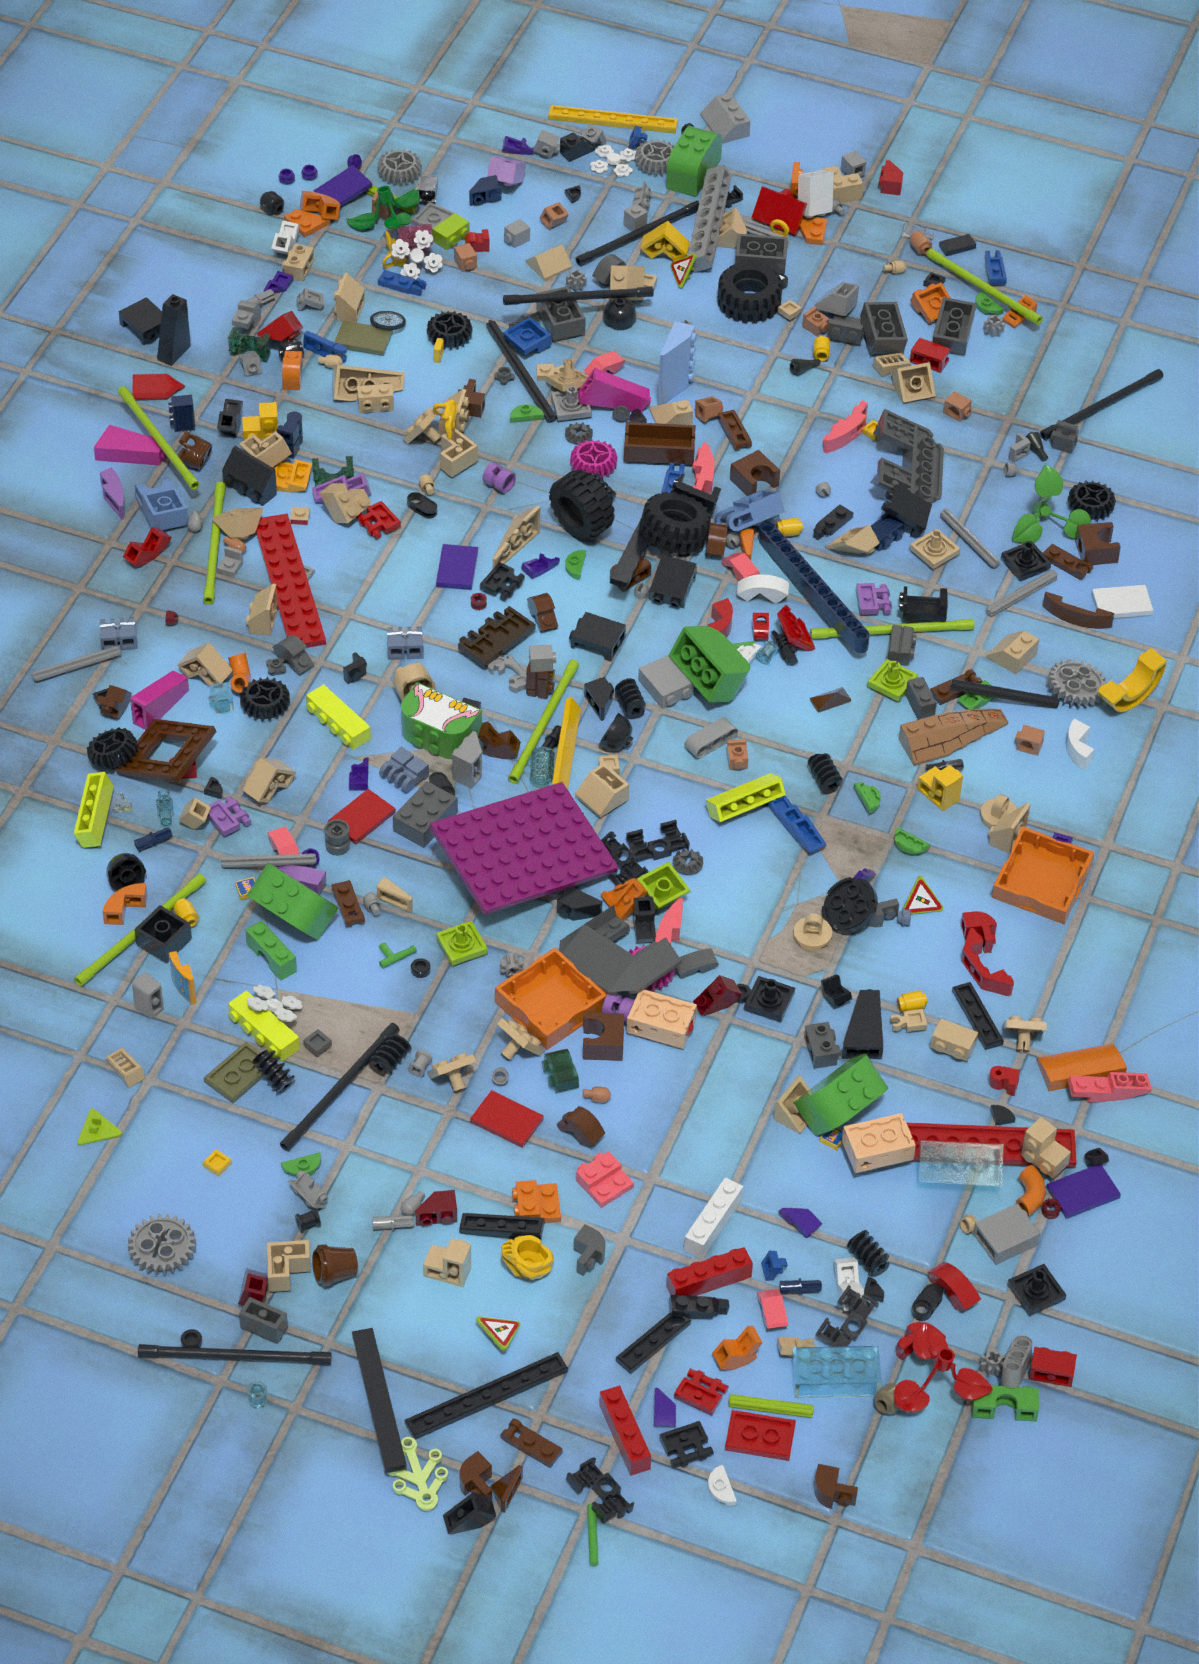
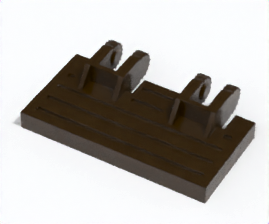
M508 606L504 609V615L496 611L493 613L494 619L490 617L485 619V624L478 629V633L470 630L467 634L468 638L462 636L459 639L458 649L485 668L536 629V624L511 606Z

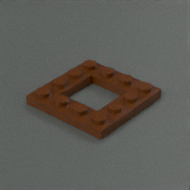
M154 719L137 740L138 751L136 756L132 757V761H127V765L123 764L120 768L116 767V771L119 775L178 783L217 731L214 726ZM162 739L185 741L171 762L147 759Z

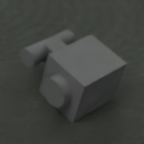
M1058 420L1056 425L1058 428L1056 431L1053 430L1050 439L1053 441L1052 448L1072 454L1078 441L1079 426Z

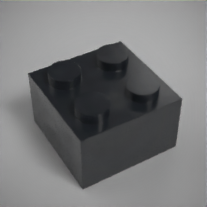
M161 905L134 929L136 944L164 962L169 960L170 952H178L192 938L190 923Z

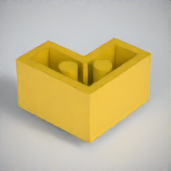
M666 221L643 236L640 249L651 259L664 252L673 261H676L687 255L690 241L669 221Z
M276 402L259 403L260 416L242 417L243 440L254 434L262 441L275 431L277 432Z
M951 765L941 771L935 766L919 776L917 790L939 809L945 811L960 801L963 775Z

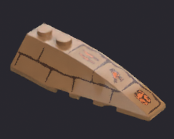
M970 709L948 712L901 724L899 741L913 766L948 757L953 754V751L959 748L963 749L967 747L968 743L976 742L983 735L991 734L1008 725V720L1001 709Z

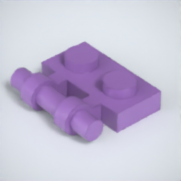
M875 583L856 584L860 615L878 614L879 609L884 610L885 615L891 613L890 592L886 584H881L880 588H875Z
M231 796L225 799V804L218 800L209 805L211 809L207 817L223 836L240 829L239 822L244 823L245 826H249L252 822L249 819V814L242 810L239 802Z

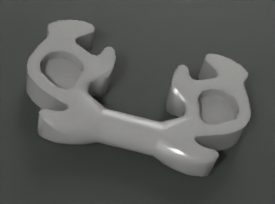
M507 654V658L499 656L488 665V672L492 675L494 670L498 671V675H502L505 673L506 667L512 668L519 676L513 675L509 678V690L513 693L526 690L527 670L520 667L511 655Z

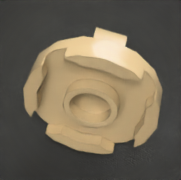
M999 794L996 798L989 799L982 805L980 817L983 820L982 823L991 829L992 826H996L1000 819L1018 808L1009 800V797Z
M811 913L795 924L793 938L795 942L797 941L802 949L819 951L822 947L830 944L832 940V927L821 915Z

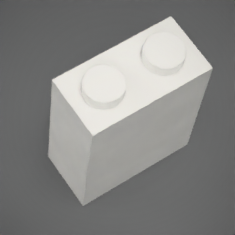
M819 170L799 174L798 200L807 203L804 218H814V215L825 216L826 213L832 212L833 172Z

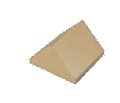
M563 244L526 260V263L544 281L572 269V264Z
M797 1076L775 1102L774 1112L775 1121L796 1133H801L807 1126L806 1121L793 1103L810 1090L801 1076Z

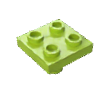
M886 659L868 680L867 686L899 702L906 694L907 681L918 678V674L900 666V663H897V661Z
M472 921L461 923L436 933V939L451 966L488 953V948Z

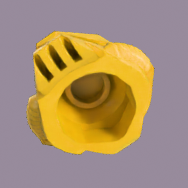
M519 1236L514 1238V1240L509 1239L501 1245V1258L515 1276L533 1280L544 1277L552 1269L554 1264L552 1251L542 1245L541 1240L535 1236Z

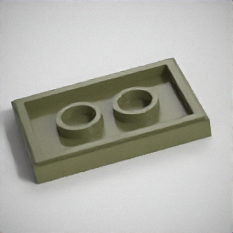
M343 320L334 343L342 344L347 350L384 356L393 330H383L373 325Z
M245 1042L203 1078L204 1083L231 1103H235L263 1078L261 1075L262 1071H258L256 1068L258 1064L254 1065L252 1063L253 1059L261 1052Z

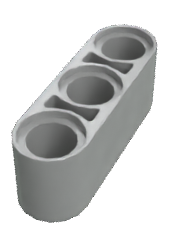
M723 717L690 735L686 739L684 746L696 758L700 759L727 744V740H733L738 734V729Z
M1027 1336L1015 1337L1003 1362L1001 1381L1005 1387H1019L1031 1362L1033 1341Z

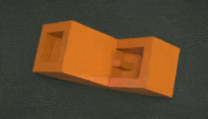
M304 190L301 192L300 208L302 211L319 212L322 219L338 220L340 203L337 200L316 192Z
M146 883L126 886L110 896L102 912L104 924L124 925L126 907L146 908L148 896Z

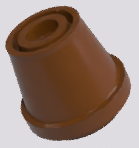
M321 1244L317 1245L313 1251V1272L316 1281L322 1287L331 1286L334 1282L357 1275L358 1262L354 1248L332 1247Z

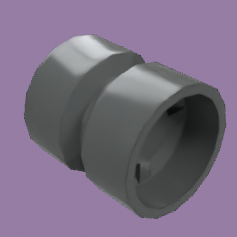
M339 819L329 821L324 828L326 851L336 856L343 855L350 849L349 825Z

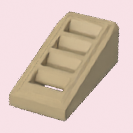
M902 353L877 356L873 359V367L882 377L892 373V369L911 366V362Z
M383 877L377 885L379 900L411 913L413 911V898L389 879Z
M124 1048L105 1057L110 1066L128 1087H132L145 1079L142 1067Z

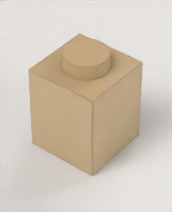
M195 797L184 806L179 821L195 830L205 822L211 807Z

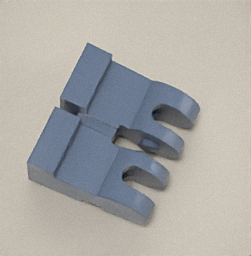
M129 617L128 622H125L124 618H120L119 630H116L117 624H115L114 618L111 619L110 623H106L105 619H100L101 651L118 646V642H120L121 650L138 649L134 617Z
M417 626L416 631H412L411 627H407L408 632H406L405 639L402 627H398L396 632L393 631V627H388V660L404 659V651H407V659H424L422 626Z
M401 746L391 755V759L381 766L379 775L387 778L391 783L394 782V785L398 788L401 787V790L405 793H409L418 782L429 777V764L417 756L414 757V754Z

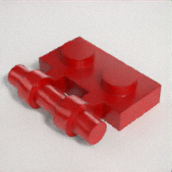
M382 501L367 507V514L363 515L361 512L356 516L359 523L366 527L367 532L376 539L381 537L380 530L387 534L401 527V521Z
M690 1368L687 1376L692 1378V1380L684 1377L674 1392V1398L713 1415L722 1400V1394L718 1393V1391L726 1394L729 1386L723 1384L722 1380L718 1378L713 1379L706 1376L705 1372L701 1370L696 1371ZM701 1383H703V1384H705V1385H707V1386H710V1387L707 1388V1387L701 1385Z

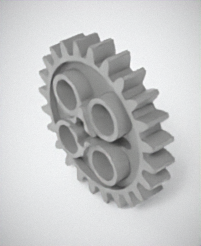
M1067 659V662L1061 660L1060 664L1056 662L1055 666L1051 667L1047 677V683L1050 684L1049 688L1053 689L1052 693H1058L1057 698L1063 697V702L1069 700L1071 705L1075 702L1078 707H1080L1081 703L1086 707L1088 703L1092 706L1095 702L1099 703L1101 698L1098 696L1097 691L1101 685L1107 682H1105L1106 677L1102 676V672H1096L1097 667L1091 668V663L1085 665L1083 660L1081 663H1078L1077 659L1074 662H1071L1070 659Z
M159 1213L157 1219H154L152 1215H150V1221L142 1219V1225L136 1224V1230H131V1237H128V1252L130 1259L133 1258V1264H139L140 1270L146 1267V1273L154 1270L155 1275L159 1271L166 1275L167 1270L174 1273L175 1267L182 1270V1263L188 1265V1258H193V1252L196 1251V1237L194 1230H191L190 1224L185 1225L184 1219L178 1221L177 1215L170 1219L168 1213L165 1218H162Z

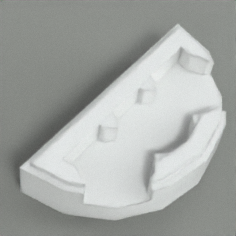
M752 644V646L744 647L742 645L737 650L750 664L761 651L762 646Z
M720 1465L710 1473L708 1491L714 1500L717 1499L727 1506L737 1505V1500L724 1466Z

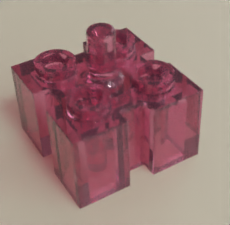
M432 224L398 226L396 229L397 240L402 239L403 242H407L410 251L418 248L417 243L414 242L416 232L427 230L432 235Z

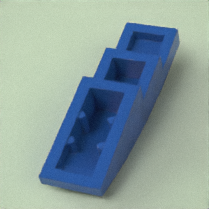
M786 795L768 802L769 808L780 823L805 850L813 853L826 847L827 844L807 815L803 816L796 804L792 805Z

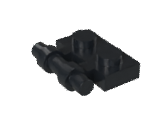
M499 562L480 583V589L494 596L501 592L500 599L505 601L514 594L516 588L523 584L525 576L522 573L518 576L514 575V568Z
M700 1421L661 1433L659 1436L667 1456L677 1455V1458L670 1460L672 1468L678 1466L685 1467L690 1462L696 1460L703 1461L708 1456L714 1454L711 1446L707 1448L702 1446V1444L708 1443V1437ZM694 1447L695 1452L685 1454V1450Z

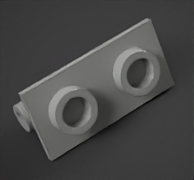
M645 181L642 187L635 189L633 205L637 203L648 212L652 192L650 187H647Z
M299 1171L296 1175V1180L288 1181L294 1187V1192L301 1195L309 1207L326 1209L323 1203L328 1200L327 1193L318 1184L311 1188L315 1181L307 1172Z

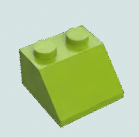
M669 861L637 878L648 891L644 897L653 896L654 908L658 910L691 892Z

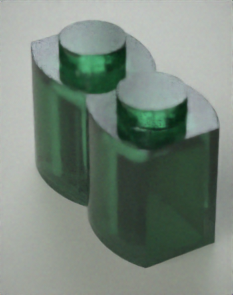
M568 1049L544 1054V1060L541 1061L544 1073H548V1085L550 1088L553 1087L555 1093L579 1088L578 1073Z

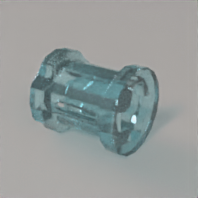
M767 640L762 650L756 653L757 660L762 664H769L771 657L778 653L779 648L777 644Z
M261 1381L250 1383L247 1387L248 1403L254 1409H261L268 1401L266 1395L267 1387Z

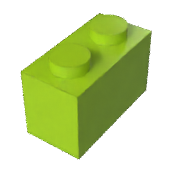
M456 213L452 214L432 228V242L445 250L450 249L470 232L469 221Z

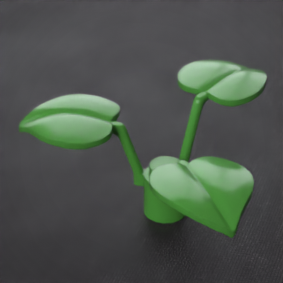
M1044 465L1035 481V491L1040 497L1047 498L1033 504V514H1025L1019 519L1013 531L1012 541L1022 543L1038 541L1043 530L1038 522L1040 517L1045 518L1048 515L1066 521L1064 532L1074 539L1076 537L1077 525L1092 524L1089 514L1081 509L1072 511L1069 519L1051 512L1050 506L1045 502L1049 501L1052 496L1060 495L1063 490L1062 477L1054 468Z

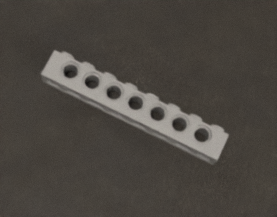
M725 165L710 168L706 171L688 256L691 254L697 255L692 266L694 273L712 268L732 177Z

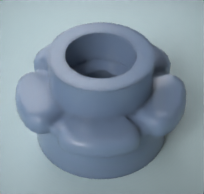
M903 908L902 911H899L898 923H902V927L910 925L911 910Z

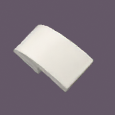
M752 575L738 581L737 595L748 602L760 593L777 604L788 596L789 582L772 575Z
M1074 719L1069 727L1067 752L1071 760L1078 767L1085 770L1092 762L1094 749L1085 744L1089 737L1090 727Z
M855 1257L834 1259L839 1298L848 1285L851 1286L852 1290L860 1294L861 1298L864 1294V1288L859 1283L858 1261ZM843 1304V1310L849 1311V1307Z

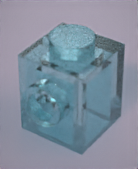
M229 683L210 685L211 696H208L210 707H214L215 713L234 711L233 696Z

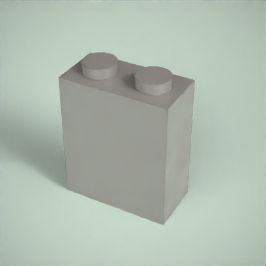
M668 655L639 668L638 681L662 709L693 695V683Z
M1015 1204L976 1222L973 1235L994 1264L998 1265L1038 1246L1040 1231L1029 1220L1026 1211L1022 1210L1018 1204Z

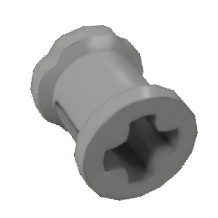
M418 1050L415 1054L416 1058L409 1064L408 1070L417 1077H423L425 1068L432 1062L433 1058L428 1052Z

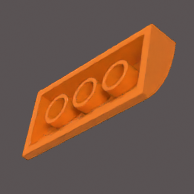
M1113 1043L1036 1058L1048 1092L1069 1088L1067 1082L1069 1076L1108 1077L1110 1072L1126 1073L1127 1070L1120 1052Z

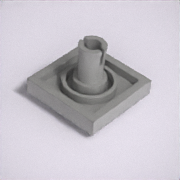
M572 385V391H570V386L566 388L567 393L562 391L551 392L557 421L592 417L590 405L579 403V389L576 386Z

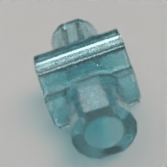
M162 789L158 791V799H156L157 817H160V824L162 826H169L172 824V816H174L173 799L170 798L169 790Z

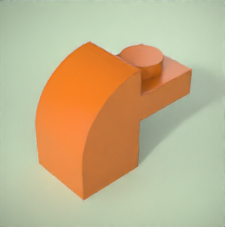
M285 351L282 366L283 390H300L302 351Z
M747 1326L736 1340L723 1339L712 1354L721 1370H734L748 1365L757 1358L755 1351L763 1342L755 1327Z

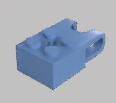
M170 478L161 479L162 484L157 488L147 487L144 483L135 484V497L151 527L166 530L188 525V508Z
M761 490L733 502L734 506L718 512L714 517V522L722 524V516H727L726 523L724 524L728 526L727 529L740 531L752 525L759 526L764 520L776 519L785 510L779 492Z

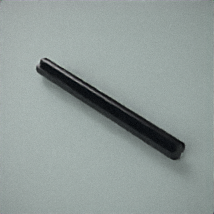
M952 679L950 684L951 690L1052 708H1057L1059 705V698L958 679Z

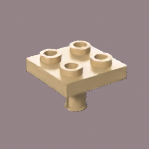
M566 359L563 360L564 372L546 376L548 384L564 393H567L566 388L570 386V391H572V385L580 389L588 378L587 374L577 369L574 370V359H567V362Z
M429 407L405 431L407 435L403 440L409 444L423 432L433 443L436 442L441 434L430 424L437 414Z
M938 529L912 542L909 548L932 569L960 554V548Z
M1010 1016L1009 1020L1004 1021L1003 1030L1017 1031V1050H1023L1024 1042V1050L1030 1051V1033L1045 1032L1047 1030V1022H1042V1018H1030L1029 1021H1022V1017Z
M503 1018L497 1023L512 1038L501 1051L508 1059L511 1060L521 1046L538 1056H541L545 1051L540 1046L542 1042L535 1036H530L527 1033L528 1030L520 1023L517 1024L512 1019L507 1021Z
M466 1053L450 1058V1063L448 1060H444L432 1065L433 1069L427 1071L429 1078L432 1079L446 1074L449 1076L453 1091L465 1088L466 1085L459 1070H461V1067L476 1062L473 1054L467 1056Z

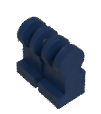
M295 411L288 413L284 426L279 425L277 428V433L284 438L292 453L288 458H295L303 442L302 414Z

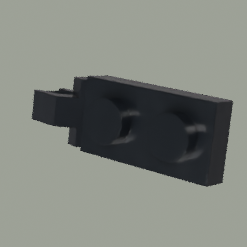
M839 504L815 525L813 538L820 540L824 535L832 536L853 518L854 512Z
M670 1295L669 1297L671 1316L713 1318V1316L718 1314H727L729 1310V1300L689 1295Z

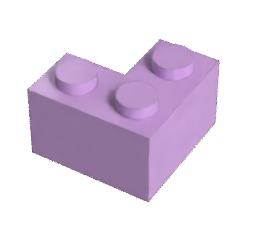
M492 156L490 157L487 176L496 175L497 181L503 182L502 185H517V183L523 182L526 163Z

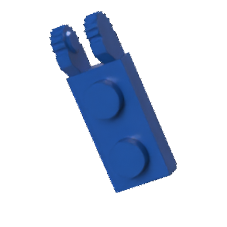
M1000 250L995 251V257H991L990 251H985V264L989 284H1006L1007 277Z
M384 270L378 279L379 286L416 296L421 295L422 289H425L427 285L426 281L420 278L414 279Z
M309 331L304 333L303 348L323 357L329 354L338 355L341 357L342 362H346L347 356L344 354L347 352V348L345 346L336 344Z
M670 462L661 494L663 492H671L675 478H680L681 473L684 474L685 464L680 465L679 471H674L675 465Z

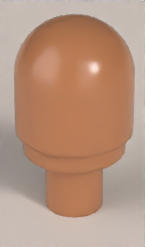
M226 536L223 539V542L228 547L241 550L242 554L246 552V544L238 538L231 539Z
M596 1086L592 1087V1090L583 1089L582 1097L591 1098V1101L595 1103H607L611 1098V1092L606 1087Z

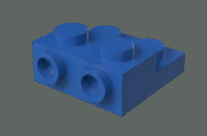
M531 317L503 332V337L524 356L533 350L540 352L552 345L550 332L541 327Z

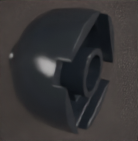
M611 299L603 309V322L607 327L610 325L617 331L630 329L632 324L636 322V308L628 299Z
M618 713L598 745L609 751L621 750L624 745L628 747L633 740V737H631L632 725L629 720Z
M121 853L109 861L106 868V876L111 887L116 891L129 885L144 883L146 869L137 856L130 853Z

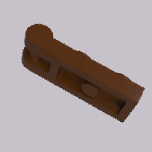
M730 410L718 413V420L730 439L734 451L740 450L741 447H752L751 438L736 411Z
M1051 544L1043 552L1051 564L1079 580H1082L1086 573H1090L1093 570L1091 562H1084L1054 544Z
M969 669L964 674L953 678L980 684L983 682L980 677H976L973 669ZM952 679L930 688L934 699L939 705L963 696L966 692L951 690L950 684Z
M351 881L331 884L332 892L345 927H350L354 923H365V917Z
M515 1418L510 1421L508 1429H504L500 1434L503 1441L549 1468L553 1466L563 1453V1448L527 1428ZM518 1433L520 1436L517 1438L514 1434Z

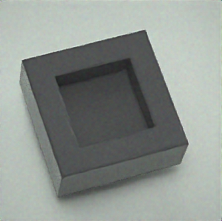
M317 1029L303 1040V1045L318 1056L332 1046V1040Z

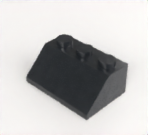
M235 445L222 469L223 483L250 498L253 502L264 506L277 495L276 471L273 467Z

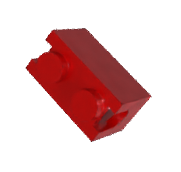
M919 337L911 349L910 362L916 365L930 362L931 370L941 373L949 362L947 356L951 348Z
M1034 1347L1029 1380L1072 1387L1077 1354L1067 1351L1050 1350L1046 1347Z

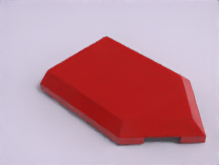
M133 374L132 395L135 400L169 399L173 396L174 392L180 391L185 387L184 384L169 374Z
M785 605L777 613V618L788 643L807 651L814 650L815 646L805 623L800 618L797 619L790 612L791 609Z

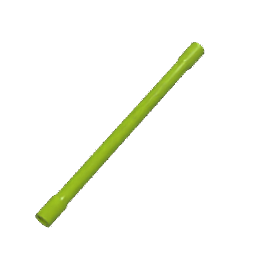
M933 248L928 250L926 256L934 262L941 264L1012 308L1032 323L1039 325L1042 322L1043 317L1016 302L950 261Z
M120 387L118 389L120 397L141 421L182 475L190 489L196 490L200 486L198 480L187 469L127 387Z
M223 482L215 484L213 517L222 514L226 488ZM213 518L206 585L203 595V602L207 605L214 603L220 527L213 521Z
M974 619L864 627L869 631L870 635L891 634L893 625L913 627L914 632L974 630ZM834 628L810 629L811 639L841 637Z
M572 659L568 662L560 682L521 756L508 776V780L511 783L516 784L519 782L527 762L569 682L579 667V663L576 660Z
M198 873L162 906L171 911L176 901L185 899L206 883V878L201 873ZM134 929L89 967H86L74 977L75 983L82 987L99 970L136 940Z

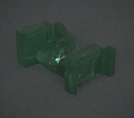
M233 327L227 338L229 342L228 351H231L232 356L244 354L247 351H256L260 359L267 363L271 355L267 342L271 335L264 333L261 338L241 334L239 328Z
M346 456V467H342L335 474L327 473L324 468H319V458H313L312 472L315 486L343 475L347 479L354 477L353 456Z

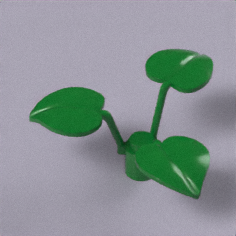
M381 186L377 189L379 197L376 198L375 214L365 213L354 218H346L347 223L352 228L357 230L368 229L374 226V221L378 220L381 203L383 206H389L393 216L385 220L384 225L386 228L397 229L409 225L412 221L411 216L405 212L395 215L392 205L397 208H410L420 202L418 189L416 187L395 199L389 186Z

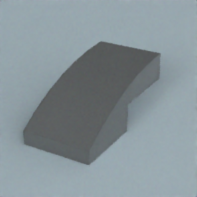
M709 948L681 956L682 964L677 966L676 969L681 979L698 970L704 973L718 966L719 963L713 950Z

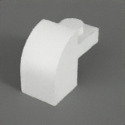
M282 221L280 232L275 233L271 249L274 252L288 255L289 250H292L294 244H297L296 239L300 225Z

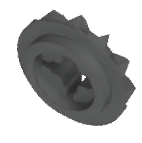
M577 422L569 424V427L565 429L566 439L575 444H579V442L584 443L585 440L590 441L593 436V429L590 428V425H585L584 422L581 424Z
M683 849L681 852L677 851L676 855L673 856V866L680 873L694 874L703 867V856H700L699 851L694 852L693 849L690 851ZM687 858H690L691 860L686 865Z

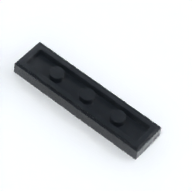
M967 982L952 987V992L973 1030L978 1032V1039L984 1049L988 1050L1003 1045L1004 1040L972 983Z
M463 1213L459 1232L460 1234L502 1237L532 1235L541 1239L545 1220L540 1217Z
M670 1312L616 1356V1362L629 1374H632L691 1325V1320L688 1317L671 1316Z

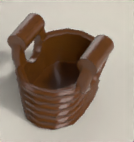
M186 431L179 440V443L185 448H181L177 455L185 465L199 470L208 459L213 445L201 437ZM189 438L194 440V445L187 444Z

